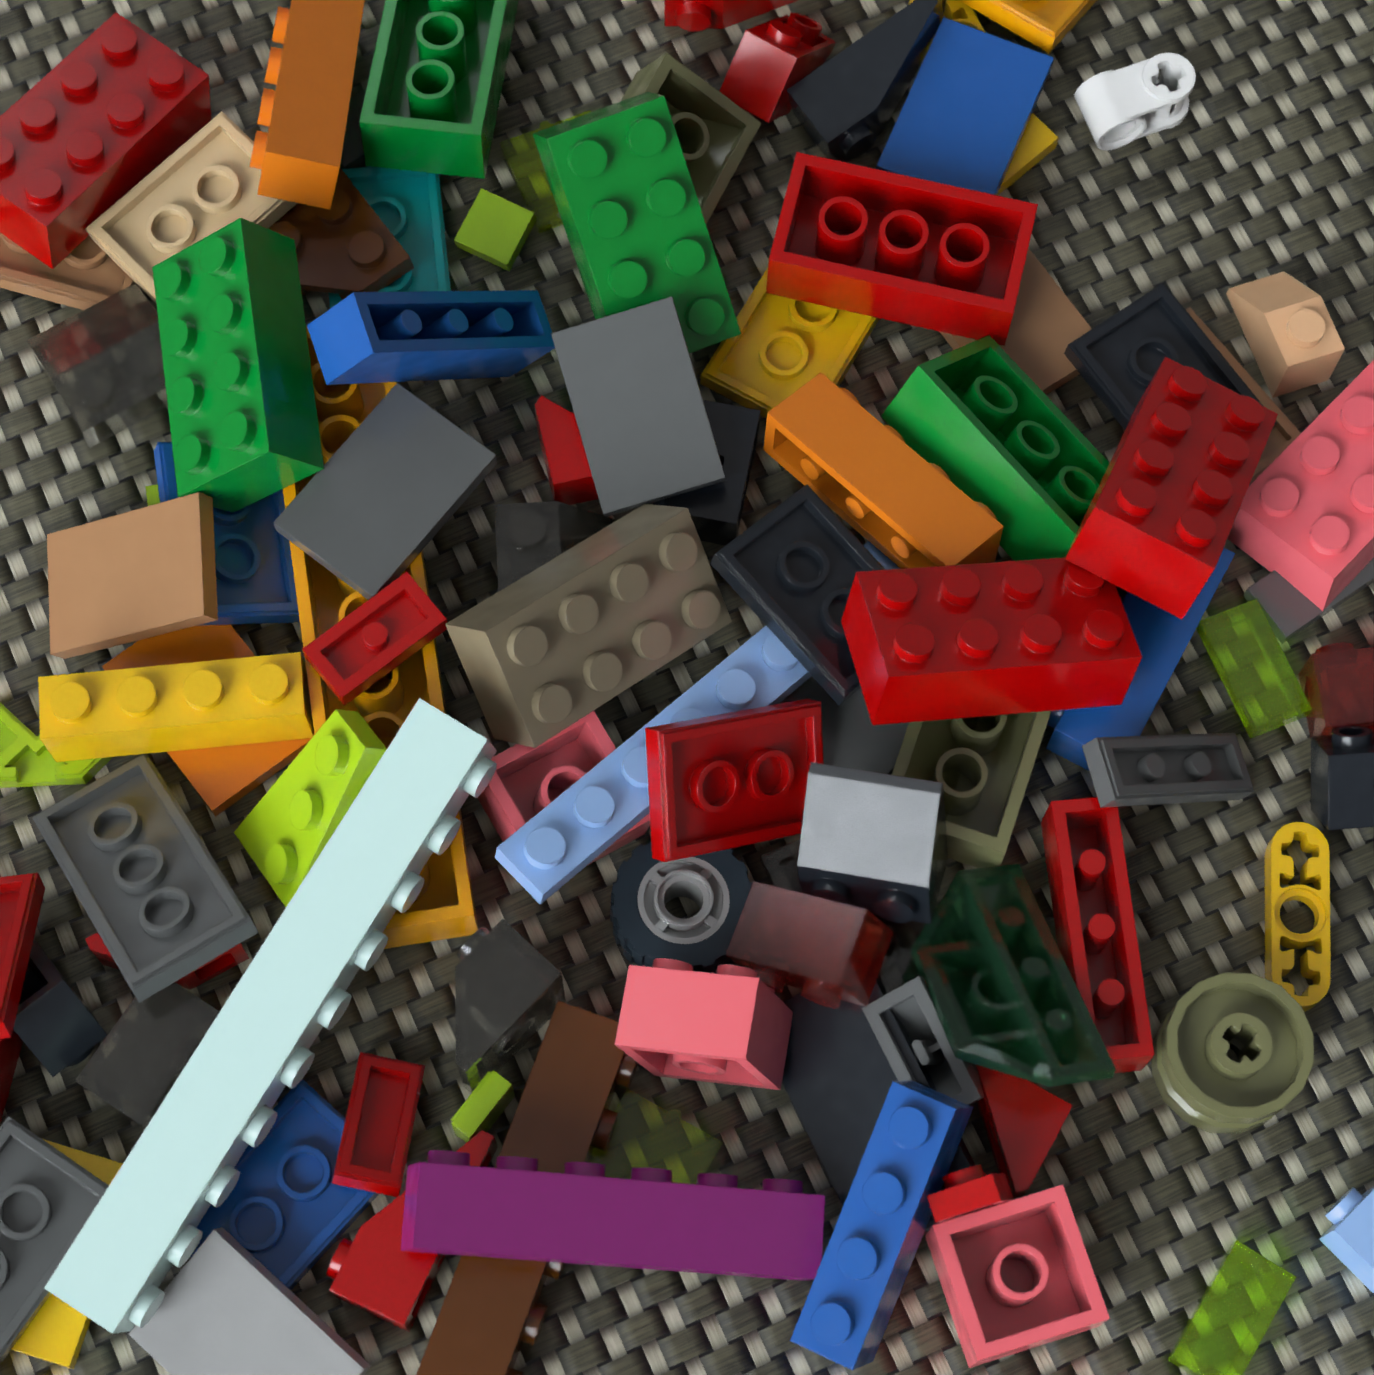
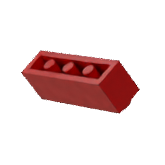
M1097 797L1051 801L1041 821V829L1075 1075L1078 1077L1141 1071L1154 1057V1048L1118 807L1100 808Z

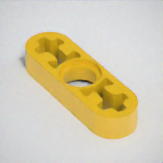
M1292 822L1282 826L1269 841L1265 849V979L1280 985L1301 1005L1304 1012L1313 1008L1324 998L1331 983L1330 851L1326 837L1318 828L1305 822ZM1293 840L1300 841L1301 851L1311 853L1312 857L1308 858L1300 869V884L1281 888L1280 883L1287 885L1294 877L1293 858L1288 855H1282L1281 851L1286 850ZM1313 883L1314 888L1307 886L1306 884ZM1296 900L1309 906L1315 919L1313 929L1303 934L1288 930L1280 918V908L1283 903ZM1280 945L1289 948L1290 950L1282 952L1280 950ZM1313 946L1315 952L1307 950L1300 957L1301 975L1304 978L1312 979L1313 985L1308 986L1302 992V995L1298 996L1295 995L1293 984L1283 982L1282 977L1286 976L1293 969L1294 949Z

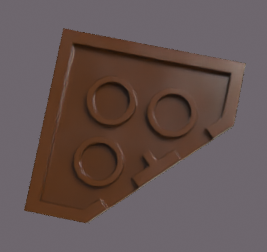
M341 168L339 169L330 210L297 203L268 228L295 239L302 295H306V291L339 294V297L344 299L353 292H378L414 268L410 256Z

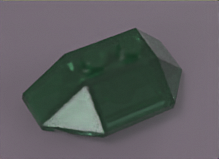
M1019 864L958 870L949 885L948 891L935 908L932 923H926L911 951L918 972L924 978L937 1016L955 1058L1049 1087L1113 1078L1116 1071L1113 1061Z

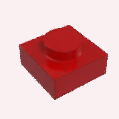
M981 1164L943 1176L942 1179L946 1189L927 1195L935 1222H944L1014 1200L1005 1173H992L985 1176Z

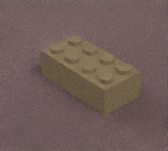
M643 504L449 621L445 626L494 739L536 748L725 627L732 620L688 508Z

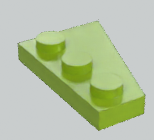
M336 709L234 831L236 837L285 907L293 898L387 750L358 711Z

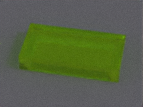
M1257 599L1200 620L1196 630L1250 739L1308 716L1312 708Z
M1236 1240L1230 1246L1167 1360L1191 1375H1243L1296 1276Z

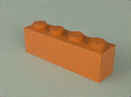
M291 0L290 8L278 6L272 42L283 44V47L281 49L271 46L264 81L265 83L276 85L275 90L263 88L257 121L258 125L267 126L269 129L268 133L256 130L249 166L261 169L257 195L328 210L331 209L341 164L365 0Z
M819 373L767 412L763 450L804 486L807 484L828 507L900 569L995 562L1004 526L998 522L994 513L983 503L973 501L954 485L941 467L934 463H928L910 448L896 429L879 422L860 405L853 393L846 388H839L824 374Z

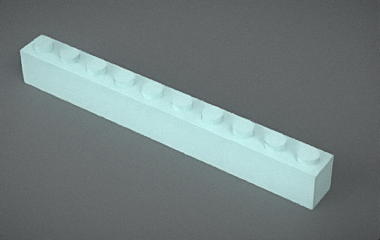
M418 699L44 1289L112 1334L129 1332L135 1325L142 1328L149 1322L164 1298L165 1292L159 1289V1286L172 1265L174 1264L177 1267L184 1265L198 1246L203 1232L196 1227L211 1204L219 1207L234 1189L240 1177V1172L234 1169L247 1146L250 1145L256 1148L265 1139L274 1125L277 1112L271 1108L286 1085L291 1089L296 1087L310 1068L315 1054L309 1048L322 1027L324 1026L328 1030L332 1029L346 1011L352 997L351 994L346 992L351 981L360 968L368 971L382 954L388 941V936L382 932L396 910L401 913L406 912L416 900L425 881L419 874L433 852L438 855L443 854L455 838L461 821L455 818L467 797L470 794L477 798L492 779L497 763L491 759L497 750L488 739L424 700Z

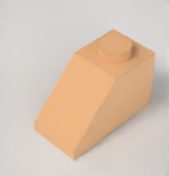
M1285 271L1228 289L1226 295L1272 398L1329 380L1345 347L1321 295Z

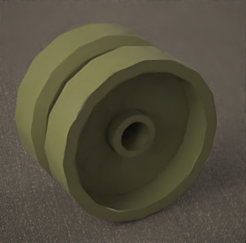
M1224 972L1197 982L1161 1021L1153 1041L1152 1076L1163 1101L1184 1122L1209 1133L1240 1134L1264 1125L1304 1089L1314 1064L1313 1031L1301 1005L1280 985L1253 973ZM1229 1048L1236 1053L1238 1062L1231 1060L1226 1055Z

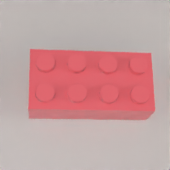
M1374 360L1248 487L1227 538L1268 571L1272 572L1275 570L1322 611L1374 558Z

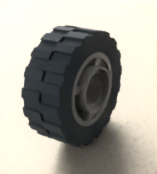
M651 842L644 846L640 844L632 850L630 859L627 862L623 861L617 871L616 883L613 882L610 906V922L613 923V936L616 943L621 944L624 949L623 955L631 964L634 962L638 966L652 967L654 959L668 958L689 963L693 966V971L717 973L719 965H727L730 962L734 963L738 959L744 943L747 944L751 934L756 908L754 905L756 893L754 883L748 879L747 867L742 860L739 862L733 855L734 851L731 848L669 862H662L652 858ZM686 897L693 900L698 905L700 911L691 918L681 919L671 915L665 905L673 898Z

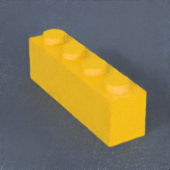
M301 652L38 677L40 740L56 762L305 739L314 736L306 665Z

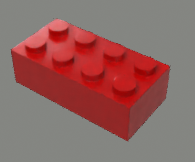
M115 12L0 116V233L48 267L54 269L89 236L86 228L211 121L209 75Z
M796 152L769 256L766 293L976 340L990 335L998 345L1005 346L1014 314L1038 204Z
M1165 356L1132 414L1065 559L1183 619L1216 568L1278 414L1262 406L1255 399L1246 395H1240L1205 377L1195 368L1183 366Z
M1065 557L858 571L855 574L841 620L872 725L1121 705L1142 659V654L1116 585L1066 560Z

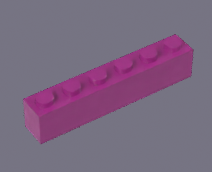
M441 1150L428 1151V1162H418L409 1165L407 1168L400 1251L798 1281L814 1280L822 1261L825 1195L803 1194V1181L763 1179L762 1190L738 1188V1176L698 1173L697 1185L672 1183V1170L658 1168H631V1179L605 1177L606 1165L587 1162H565L564 1174L538 1172V1159L515 1156H498L496 1168L469 1166L470 1153Z

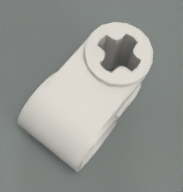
M1161 53L1118 70H1109L1094 75L1077 88L1074 96L1097 147L1101 150H1114L1141 137L1164 129H1170L1180 124L1187 115L1189 107L1188 96L1193 91L1196 74L1194 67L1188 59L1175 53Z

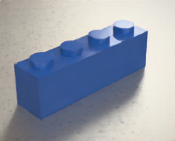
M538 290L353 292L307 325L326 385L511 377L555 348L551 335L552 330Z
M1223 548L1216 568L1183 619L1118 586L1116 587L1142 654L1140 664L1121 705L1051 711L1047 725L1054 728V731L1046 749L1089 771L1082 748L1084 744L1096 737L1141 735L1235 555L1234 552Z
M912 1080L892 1082L790 1339L791 1342L852 1371L873 1362L932 1214L927 1195L941 1191L944 1183L942 1177L947 1175L974 1107Z

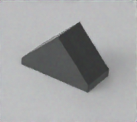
M918 976L862 1007L898 1081L912 1080L916 1082L882 1013L890 1009L906 1028L913 1041L912 1047L916 1053L915 1056L922 1065H925L938 1092L967 1105H971L984 1098L970 1037L923 977Z

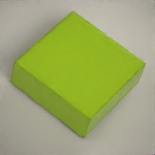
M481 188L454 242L458 248L510 272L537 218L534 212Z
M494 1070L491 1073L488 1072L452 1117L451 1125L456 1136L467 1143L482 1130L488 1132L515 1097L512 1084Z

